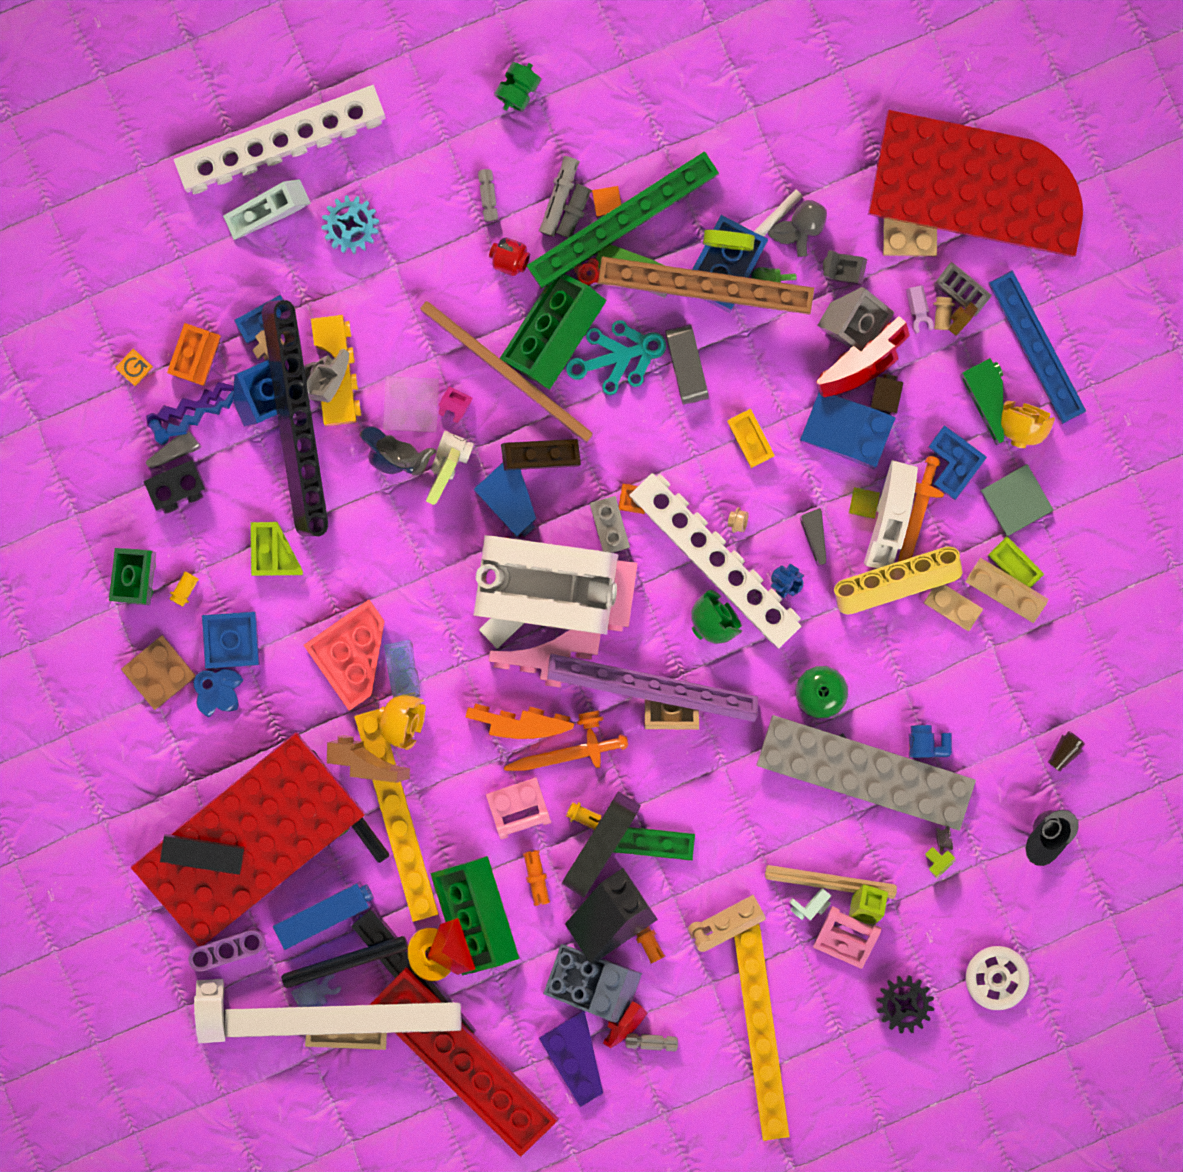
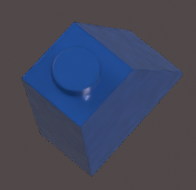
M501 463L474 488V491L516 537L521 534L526 537L536 528L533 523L537 519L521 470L504 471L503 463Z

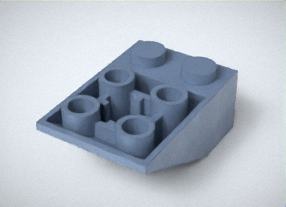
M561 944L543 994L606 1020L619 1023L632 1003L642 973L603 958L591 965L581 950Z

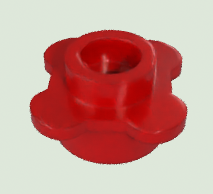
M590 258L587 263L579 264L574 268V272L577 273L580 282L589 287L590 284L598 283L600 273L599 261L596 258ZM587 271H591L592 274L588 276Z

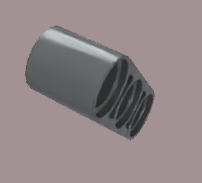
M689 324L665 330L682 404L686 405L709 399L692 325Z

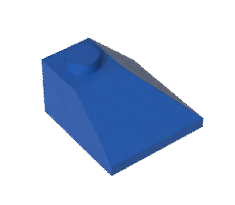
M269 359L234 374V404L244 427L260 423L277 415ZM290 387V388H289V396L292 398V396H293V390H292V388Z

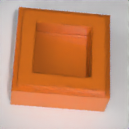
M618 186L592 190L596 217H602L621 205Z
M622 483L619 510L645 514L644 510L629 497L638 486Z

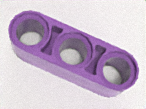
M253 929L197 947L189 954V965L195 971L201 972L255 955L265 947V936L261 931ZM248 935L258 937L260 944L257 949L247 947L246 938ZM223 943H229L233 946L234 954L232 957L227 958L221 954L220 948ZM202 951L207 954L209 960L206 966H200L196 963L195 955L197 952Z

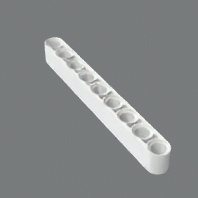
M461 1003L225 1010V1037L461 1031Z

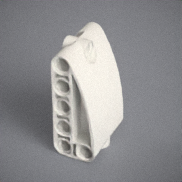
M485 535L481 567L476 573L478 588L474 616L607 634L610 610L615 604L617 595L615 575L618 554ZM490 570H493L496 574V579L492 584H489L486 580V575Z

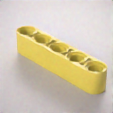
M943 547L843 579L834 587L838 609L843 614H854L956 581L963 573L960 554L954 547Z

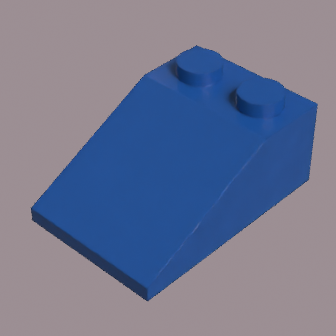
M818 392L800 441L875 469L896 417L834 395L823 397Z

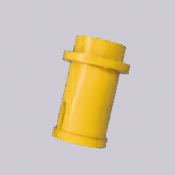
M184 571L174 592L170 591L171 597L169 600L184 607L185 603H189L187 599L199 579Z
M572 802L566 813V817L570 818L569 821L573 822L575 820L595 830L602 815L580 806V802L577 804Z

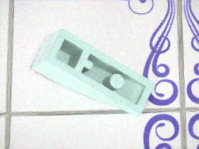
M300 179L284 181L225 214L223 217L233 239L236 240L283 219L311 203Z

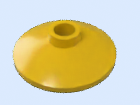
M424 928L417 931L410 939L408 945V960L413 971L427 981L441 980L451 972L430 958H426L425 952L429 954L438 931L436 928Z

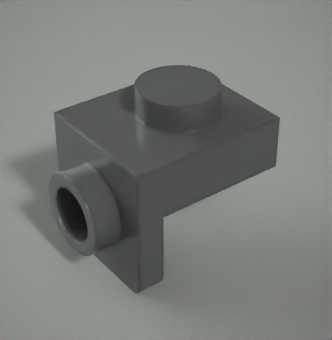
M829 250L827 257L823 261L824 276L832 281L862 285L867 259L860 256L839 254L836 251Z

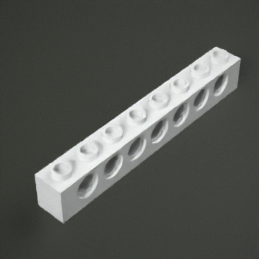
M371 85L175 158L174 162L186 192L192 191L193 194H198L208 189L207 185L215 182L218 185L228 183L233 180L232 176L239 173H242L243 176L252 174L258 170V166L266 163L267 166L276 165L283 161L282 157L292 154V157L303 155L308 152L306 148L317 145V148L327 146L332 143L333 138L338 136L348 138L357 134V129L365 126L367 129L380 126L382 124L381 120L386 119L375 87ZM358 107L363 110V115L359 119H351L348 116L349 111L352 108ZM335 117L338 119V124L335 128L328 129L324 127L325 119ZM302 127H312L313 134L309 138L300 137L299 131ZM284 135L288 137L287 145L281 148L274 145L275 138ZM253 145H261L263 152L260 156L253 157L249 155V150ZM236 154L238 162L234 166L225 165L224 160L227 155ZM205 163H210L213 165L212 173L207 176L201 175L199 172L200 167Z
M651 473L629 497L644 510L645 514L749 621L779 649L801 627L798 623L801 618L791 608L786 610L780 604L782 598L772 588L767 591L761 585L764 580L753 569L749 572L742 565L745 560L735 550L730 553L723 546L726 541L719 533L715 531L712 534L705 527L708 523L698 512L693 515L686 508L689 503L679 493L674 495L668 489L670 483L661 474L656 477ZM657 495H664L668 498L669 505L665 509L655 507L653 500ZM683 514L687 518V525L684 528H676L672 523L674 515ZM694 533H701L705 536L706 543L703 547L697 548L692 545L691 536ZM720 552L724 556L722 566L715 567L710 563L709 557L711 553ZM738 571L742 574L743 582L741 585L733 586L729 583L728 575L730 572ZM750 590L760 592L762 599L758 605H752L747 601V594ZM769 609H775L779 612L780 620L777 624L767 622L765 615Z

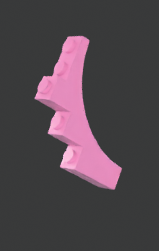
M617 561L615 575L617 595L615 604L610 610L608 630L622 632L623 627H629L638 563ZM570 629L556 639L534 648L517 651H490L489 662H494V668L509 670L510 665L520 666V671L536 673V668L541 669L540 680H545V686L561 688V683L564 682L547 679L550 654L570 657L571 652H576V658L592 660V655H598L601 634Z

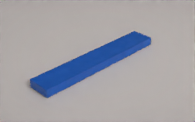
M1013 270L989 282L988 284L1061 424L1085 413L1086 409Z

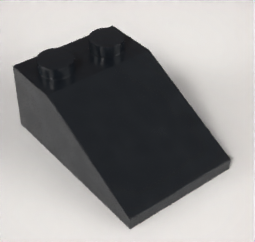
M622 868L601 882L568 919L565 925L592 965L658 919L629 875Z

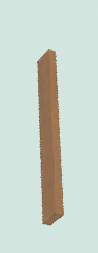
M603 256L598 284L806 315L811 314L814 287Z
M425 301L421 306L420 310L422 313L586 444L592 438L593 434L589 429L431 303Z

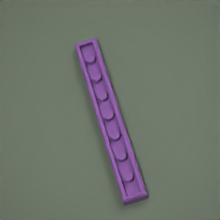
M550 654L547 679L752 722H755L758 716L757 696L556 654Z

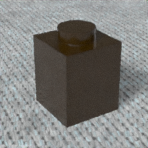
M882 374V377L875 379L870 408L894 416L897 414L903 382L897 381L898 376Z

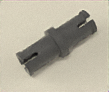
M576 184L569 204L565 205L563 209L565 214L556 231L557 234L566 238H570L573 235L579 219L583 218L585 214L583 210L592 192L591 189Z

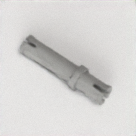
M568 156L563 157L558 176L553 180V184H555L538 232L555 237L567 196L574 187L573 180L580 163L579 160Z

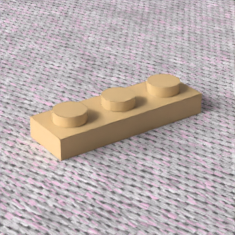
M982 558L978 560L965 581L1032 623L1036 621L1049 600Z
M387 1033L306 1035L305 1047L386 1050Z

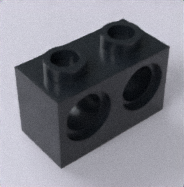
M193 460L143 481L155 510L158 512L163 511L164 514L179 509L178 504L188 500L189 503H193L202 499V493L208 491ZM187 476H193L196 480V485L191 490H184L182 486V481ZM162 487H169L171 490V497L166 501H160L158 498V491Z

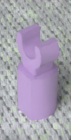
M920 285L906 289L911 315L915 316L913 331L915 334L920 332L918 327L920 322L927 323L929 331L933 330V321L927 316L929 309L924 286Z

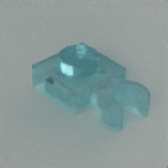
M331 974L323 979L322 984L318 985L315 979L293 990L291 994L299 1007H320L328 1002L324 995L337 994L342 988L338 986L335 989H331L328 986V981L335 977L334 974Z

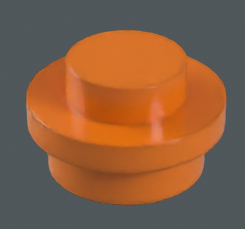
M599 710L578 714L579 721H577V725L583 724L584 729L599 727V721L604 720L603 716L600 717Z

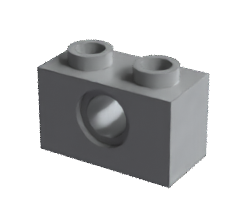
M616 496L591 502L590 508L602 551L616 553L630 549Z

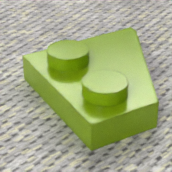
M251 522V576L303 575V570L279 523Z

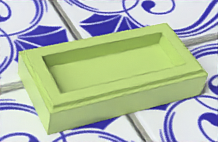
M451 448L429 491L426 502L432 505L438 502L457 465L460 451Z

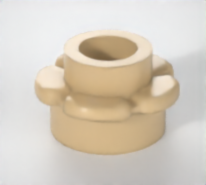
M740 507L735 512H730L728 527H732L733 533L737 531L745 532L748 524V512L742 511Z

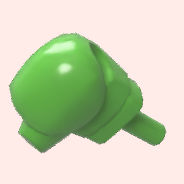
M758 267L751 273L752 279L780 283L781 281L797 279L796 273L781 274L780 269Z

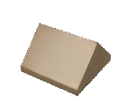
M645 699L644 729H699V710Z

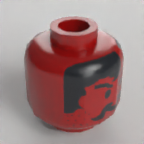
M504 237L498 244L493 243L489 252V258H492V266L495 270L516 276L519 272L523 273L526 270L530 260V253L527 252V246L524 243Z

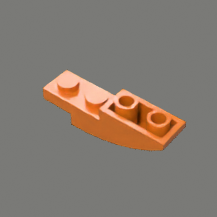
M476 703L474 708H467L465 716L469 719L491 724L488 735L503 738L534 739L549 737L569 731L574 727V723L569 722L570 717L557 713H555L554 718L543 716L545 710L530 706L528 711L522 710L520 720L515 719L516 714L503 710L500 711L499 715L489 713L490 707Z

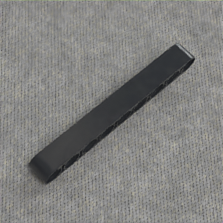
M288 300L270 301L263 306L262 320L296 531L302 536H322L328 529V518L294 305ZM277 307L281 311L280 318L276 314ZM281 334H283L285 338L284 345L281 343L280 340ZM286 360H287V362H288V364H289V369H288V371H286V369H285V361H286ZM290 387H291L292 390H293V396H292V398L289 396V388H290ZM294 413H295L296 416H297V423H296V424H294V422H293V415H294ZM298 440L301 442L300 451L297 448ZM302 467L305 468V476H304V477H303L302 474H301V469H302ZM306 493L309 494V502H308V504L306 503V500H305ZM311 519L313 520V523H314V526H313V529H312V530L310 529V526H309V523H310V520H311Z

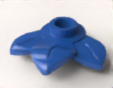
M222 669L216 673L210 670L199 672L193 681L194 689L198 693L196 704L199 711L205 716L211 717L216 708L226 712L237 710L239 703L233 689L243 682V678L230 669ZM210 679L212 681L210 688H203L204 680Z

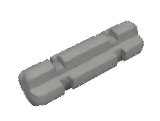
M483 169L478 172L479 183H481L482 207L485 209L483 210L485 222H493L498 220V213L495 208L497 206L494 184H492L493 174L491 169Z
M631 1033L626 1036L625 1045L627 1048L633 1049L640 1047L646 1050L662 1051V1049H666V1051L675 1052L678 1048V1038L674 1036L663 1038L661 1035L648 1034L638 1036V1034Z

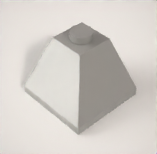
M861 287L831 302L817 326L849 348L854 346L859 351H862L869 341L874 340L883 331L893 316L894 311L868 290Z

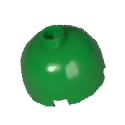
M708 590L695 602L691 611V620L694 625L692 631L700 640L704 638L710 643L721 644L738 636L742 632V630H739L742 624L730 604L727 602L724 606L718 600L721 595L713 590Z
M815 666L806 670L799 677L795 687L796 700L799 707L807 715L814 718H829L838 714L845 707L848 699V685L844 676L836 669L828 666Z

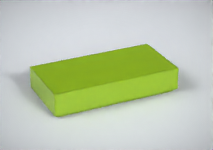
M1007 536L987 555L1003 572L1030 588L1044 575Z

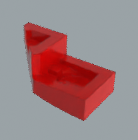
M632 1001L618 1024L612 1021L608 1022L607 1027L611 1031L604 1039L603 1044L612 1048L622 1042L628 1034H631L639 1026L648 1013L641 1005Z

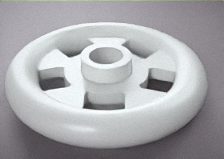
M992 946L981 950L972 958L966 970V986L969 994L979 1005L990 1010H1005L1015 1006L1023 999L1029 987L1030 975L1026 962L1017 952L1007 947ZM996 957L998 965L987 968L985 961ZM1009 961L1017 968L1012 974L1004 967ZM977 973H985V985H977ZM995 973L1002 975V980L999 983L993 982L992 977ZM1011 981L1018 984L1013 994L1005 990ZM989 989L1000 992L998 1000L987 997Z

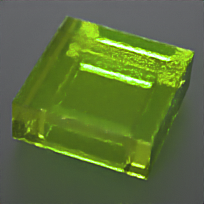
M854 487L848 514L875 519L880 492Z

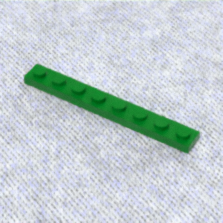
M702 152L527 265L529 272L541 289L717 177L719 175L718 170L706 152Z

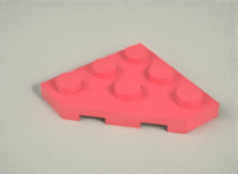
M370 599L304 644L308 653L349 711L372 696L385 621Z

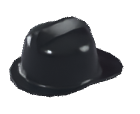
M1049 810L1038 815L1025 847L1026 856L1031 863L1036 866H1045L1060 855L1077 834L1079 825L1075 814L1068 810Z

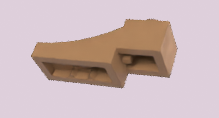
M340 735L337 740L327 742V764L350 766V777L396 783L410 779V768L397 766L376 757L364 748V741H355L353 736Z

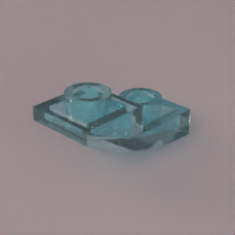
M410 640L384 645L393 698L402 695L421 696L418 671L415 668L413 643Z

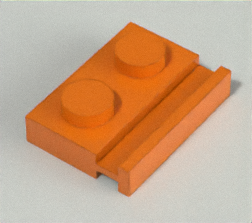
M184 323L167 374L205 386L222 336Z

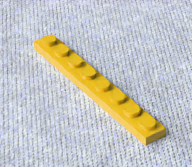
M380 709L354 716L361 741H364V748L376 757L396 765L391 744L382 736L380 722L377 721ZM373 780L412 921L438 915V909L402 783Z
M756 924L734 936L762 1139L766 1141L790 1136L760 924Z

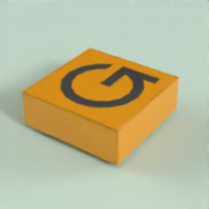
M132 349L115 368L136 387L153 369V366L137 351Z

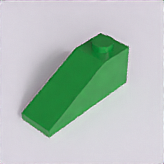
M991 358L962 372L960 377L995 444L998 445L1004 441V431L1001 425L1003 412V381L1001 377L1004 374L998 362L993 363Z

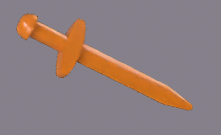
M929 456L926 458L925 463L927 465L922 482L916 483L915 493L917 494L898 562L913 557L929 498L944 497L942 491L932 487L937 466L940 467V460L937 457Z
M588 729L586 744L524 757L504 766V770L527 771L589 756L595 767L600 768L601 752L618 748L624 750L628 747V739L625 735H618L619 738L598 742L593 730Z

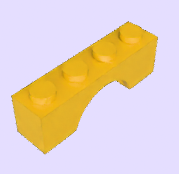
M343 315L311 319L314 346L330 353L334 358L337 357L341 349H345L350 353L345 375L336 394L330 402L321 401L324 425L328 427L357 423V416H361L360 401L354 399L353 390L358 389L357 376L356 374H351L350 367L351 363H355L353 347L348 348L347 337H351L350 321H345Z

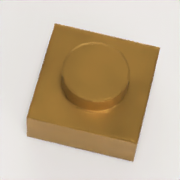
M972 302L965 309L960 306L950 317L953 323L948 330L957 336L974 317L979 308Z

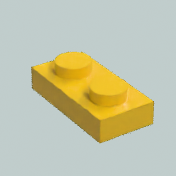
M751 409L727 420L750 468L775 457Z

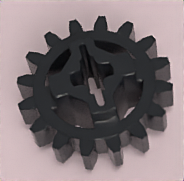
M900 975L896 976V983L888 979V989L881 987L879 989L884 994L883 997L876 998L877 1002L882 1003V1006L877 1008L876 1011L884 1013L880 1020L883 1023L889 1020L888 1028L892 1030L895 1026H898V1032L903 1034L905 1028H908L910 1033H914L915 1025L923 1029L921 1021L923 1019L930 1021L931 1018L927 1015V1012L934 1011V1007L928 1005V1002L934 1000V997L926 995L930 988L928 986L921 988L922 980L919 978L913 983L911 975H907L906 981H903ZM899 987H909L906 992L898 994L894 992ZM918 993L922 997V1009L917 1006L916 998ZM895 998L900 1000L910 998L909 1003L915 1011L907 1008L901 1011L902 1006ZM888 1000L893 1002L894 1011L892 1016L888 1011ZM914 1015L917 1017L909 1022H901L906 1016Z

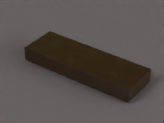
M578 439L508 442L501 444L504 471L578 467L581 465Z

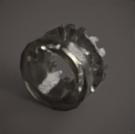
M947 826L944 830L935 828L939 852L943 851L944 848L953 850L950 827Z

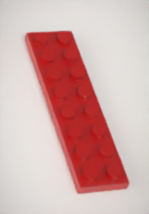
M405 968L369 1005L442 1002L413 973ZM462 1022L461 1031L395 1033L520 1157L559 1120Z

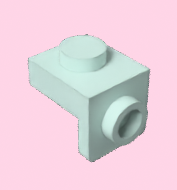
M821 888L805 908L791 898L789 903L793 907L790 910L801 920L805 916L811 920L817 912L822 915L830 906L831 902L828 899L831 895Z

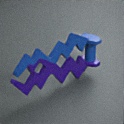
M218 382L213 392L204 389L198 401L182 397L177 409L163 405L158 414L151 413L147 415V426L151 428L155 441L163 446L168 443L170 436L187 434L189 425L198 426L205 413L220 415L222 408L229 409L234 400V385ZM222 391H231L225 400L220 397ZM210 400L216 401L215 404H209ZM186 410L195 411L194 416L186 415ZM173 417L182 421L179 426L169 423L170 418ZM162 421L169 423L167 430L162 428Z

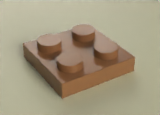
M163 635L121 668L123 673L154 710L162 706L196 676Z

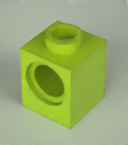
M863 884L852 895L849 916L873 927L884 917L888 892Z

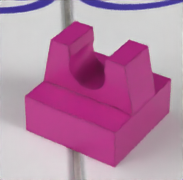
M449 386L439 403L438 414L444 416L447 410L455 413L453 422L458 423L469 408L473 398Z

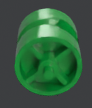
M512 62L505 74L506 82H501L494 92V96L505 104L502 108L503 110L507 111L510 107L524 112L531 99L529 93L535 92L542 80L540 76L531 70L533 67L531 63L523 66Z

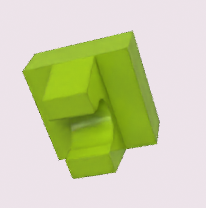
M932 847L925 854L933 863L929 871L937 879L956 861V858L948 850L941 855Z

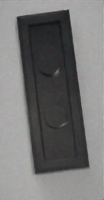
M164 834L160 862L240 875L245 847Z

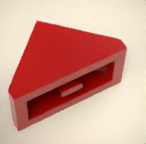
M459 918L439 925L428 954V958L456 975L475 970Z

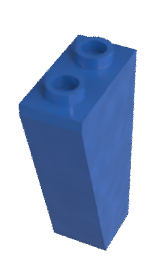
M361 881L272 927L284 950L369 908L372 906L371 900L374 897L368 885L363 886Z

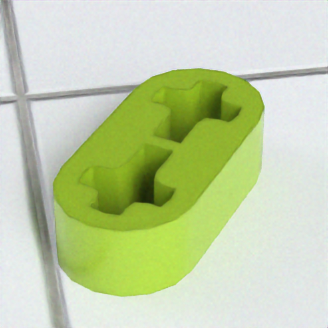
M704 230V245L745 251L754 249V235L720 230Z

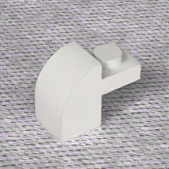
M223 979L196 980L194 1010L198 1043L225 1042Z

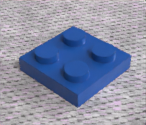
M256 612L202 615L205 669L260 665Z

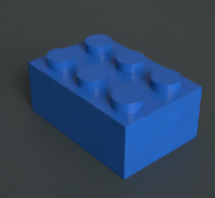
M721 215L713 230L754 235V249L745 251L705 245L692 270L749 278L768 239ZM705 300L728 313H731L735 305Z

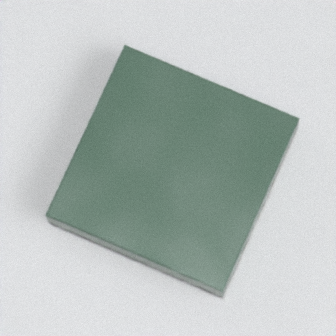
M1028 464L981 490L982 495L1006 536L1015 533L1054 510Z

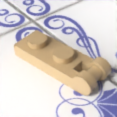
M752 895L702 922L692 923L688 927V932L695 939L698 951L705 952L766 920V917L756 898Z

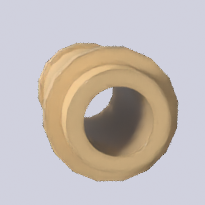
M936 297V302H933V305L936 306L934 329L948 330L951 326L952 307L955 304L952 303V298Z

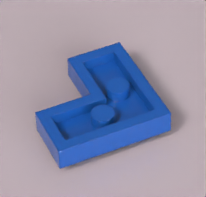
M944 425L928 446L930 450L949 463L933 485L953 500H956L987 456Z

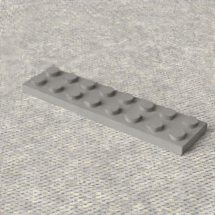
M775 715L771 717L756 766L959 831L976 782L973 778Z

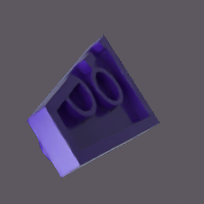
M583 1010L539 1037L580 1107L603 1094L587 1018Z

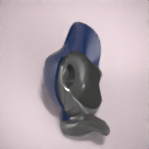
M367 427L360 432V437L371 448L368 456L369 463L377 470L386 474H396L405 471L412 475H419L425 470L430 457L436 453L434 448H426L418 453L411 444L398 441L392 435H385L375 427Z

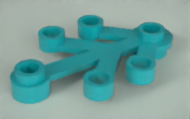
M617 320L612 325V333L617 337L625 336L638 344L628 348L603 335L599 329L592 328L587 332V341L592 345L598 344L613 353L587 361L574 358L568 362L566 372L571 379L581 380L589 371L616 363L609 379L605 380L602 385L603 392L606 395H614L618 391V383L631 358L642 355L635 371L628 375L629 385L639 387L643 383V375L651 360L661 357L666 350V341L661 334L650 332L643 335L628 327L624 321ZM617 324H622L625 327L623 333L615 331L614 328ZM597 332L600 336L597 341L590 340V333ZM655 341L658 344V348L655 351L648 348L649 342ZM575 365H579L582 368V372L578 375L572 372V367ZM632 375H639L641 381L638 384L632 383L630 379ZM609 382L614 383L616 387L612 392H608L605 389V385Z

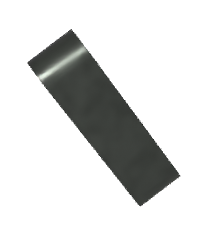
M618 791L561 884L584 898L634 820L641 805Z

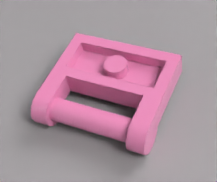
M537 777L486 794L501 840L508 838L509 834L542 823L543 825L551 823ZM538 806V814L504 825L502 817Z
M832 906L814 942L813 948L862 969L882 928L877 925L872 927L840 913V909ZM837 922L868 936V938L865 940L833 925Z

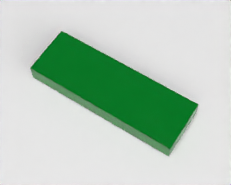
M629 827L613 852L693 861L695 834Z

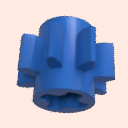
M789 564L787 568L781 565L772 573L771 588L776 590V593L782 598H785L787 594L793 597L802 590L804 585L802 578L804 575L792 564Z

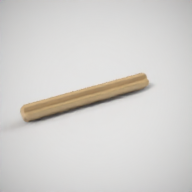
M768 865L765 870V878L767 880L855 893L865 884L888 892L887 898L894 899L897 892V886L889 883Z

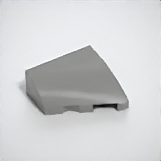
M341 349L333 360L327 355L317 362H311L304 366L309 400L330 402L347 369L350 354L348 351Z

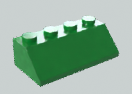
M566 274L562 275L544 288L500 359L527 378L550 390L607 300L588 285Z
M488 856L430 873L445 922L459 918L475 966V970L462 973V976L495 968L520 959Z

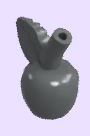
M805 200L794 212L792 221H782L774 225L769 230L768 235L781 244L788 245L796 242L797 257L808 256V235L817 236L822 232L827 219V210L820 203Z

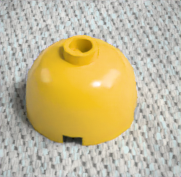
M1006 401L1003 405L1001 425L1004 435L1011 439V444L1018 448H1026L1027 445H1037L1043 442L1049 435L1055 418H1049V412L1033 405L1023 403V407H1015L1016 401Z
M410 695L396 696L385 707L382 706L380 708L377 721L380 722L382 736L391 745L404 750H409L414 746L417 740L412 738L415 732H421L425 719L426 705L421 704L424 701L423 699Z

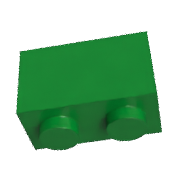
M114 549L109 601L150 606L153 594L154 570L156 568V552L140 549Z

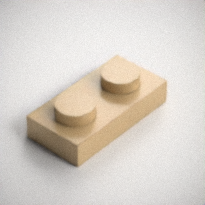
M945 584L932 588L923 604L968 632L983 610Z

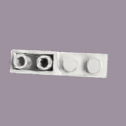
M891 461L876 510L879 514L864 564L866 566L878 569L893 564L898 549L902 548L914 499L917 466Z

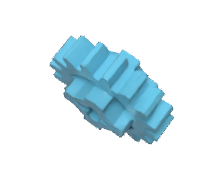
M348 195L345 196L344 203L335 199V208L327 206L330 215L322 216V219L328 222V224L321 226L322 231H329L325 236L326 241L333 239L332 248L335 249L340 245L341 252L344 254L347 248H351L353 254H356L357 247L365 251L366 242L374 243L371 235L379 234V231L373 228L374 225L380 224L379 219H372L376 214V210L371 209L368 211L369 202L365 201L363 204H360L358 196H356L354 202L350 201ZM349 208L348 212L342 216L337 215L341 210ZM360 210L366 215L368 224L359 219ZM351 219H354L355 224L359 227H352L350 231H347L346 225L342 223H349ZM333 226L341 229V239L335 235ZM357 235H364L360 240L352 242L353 238Z

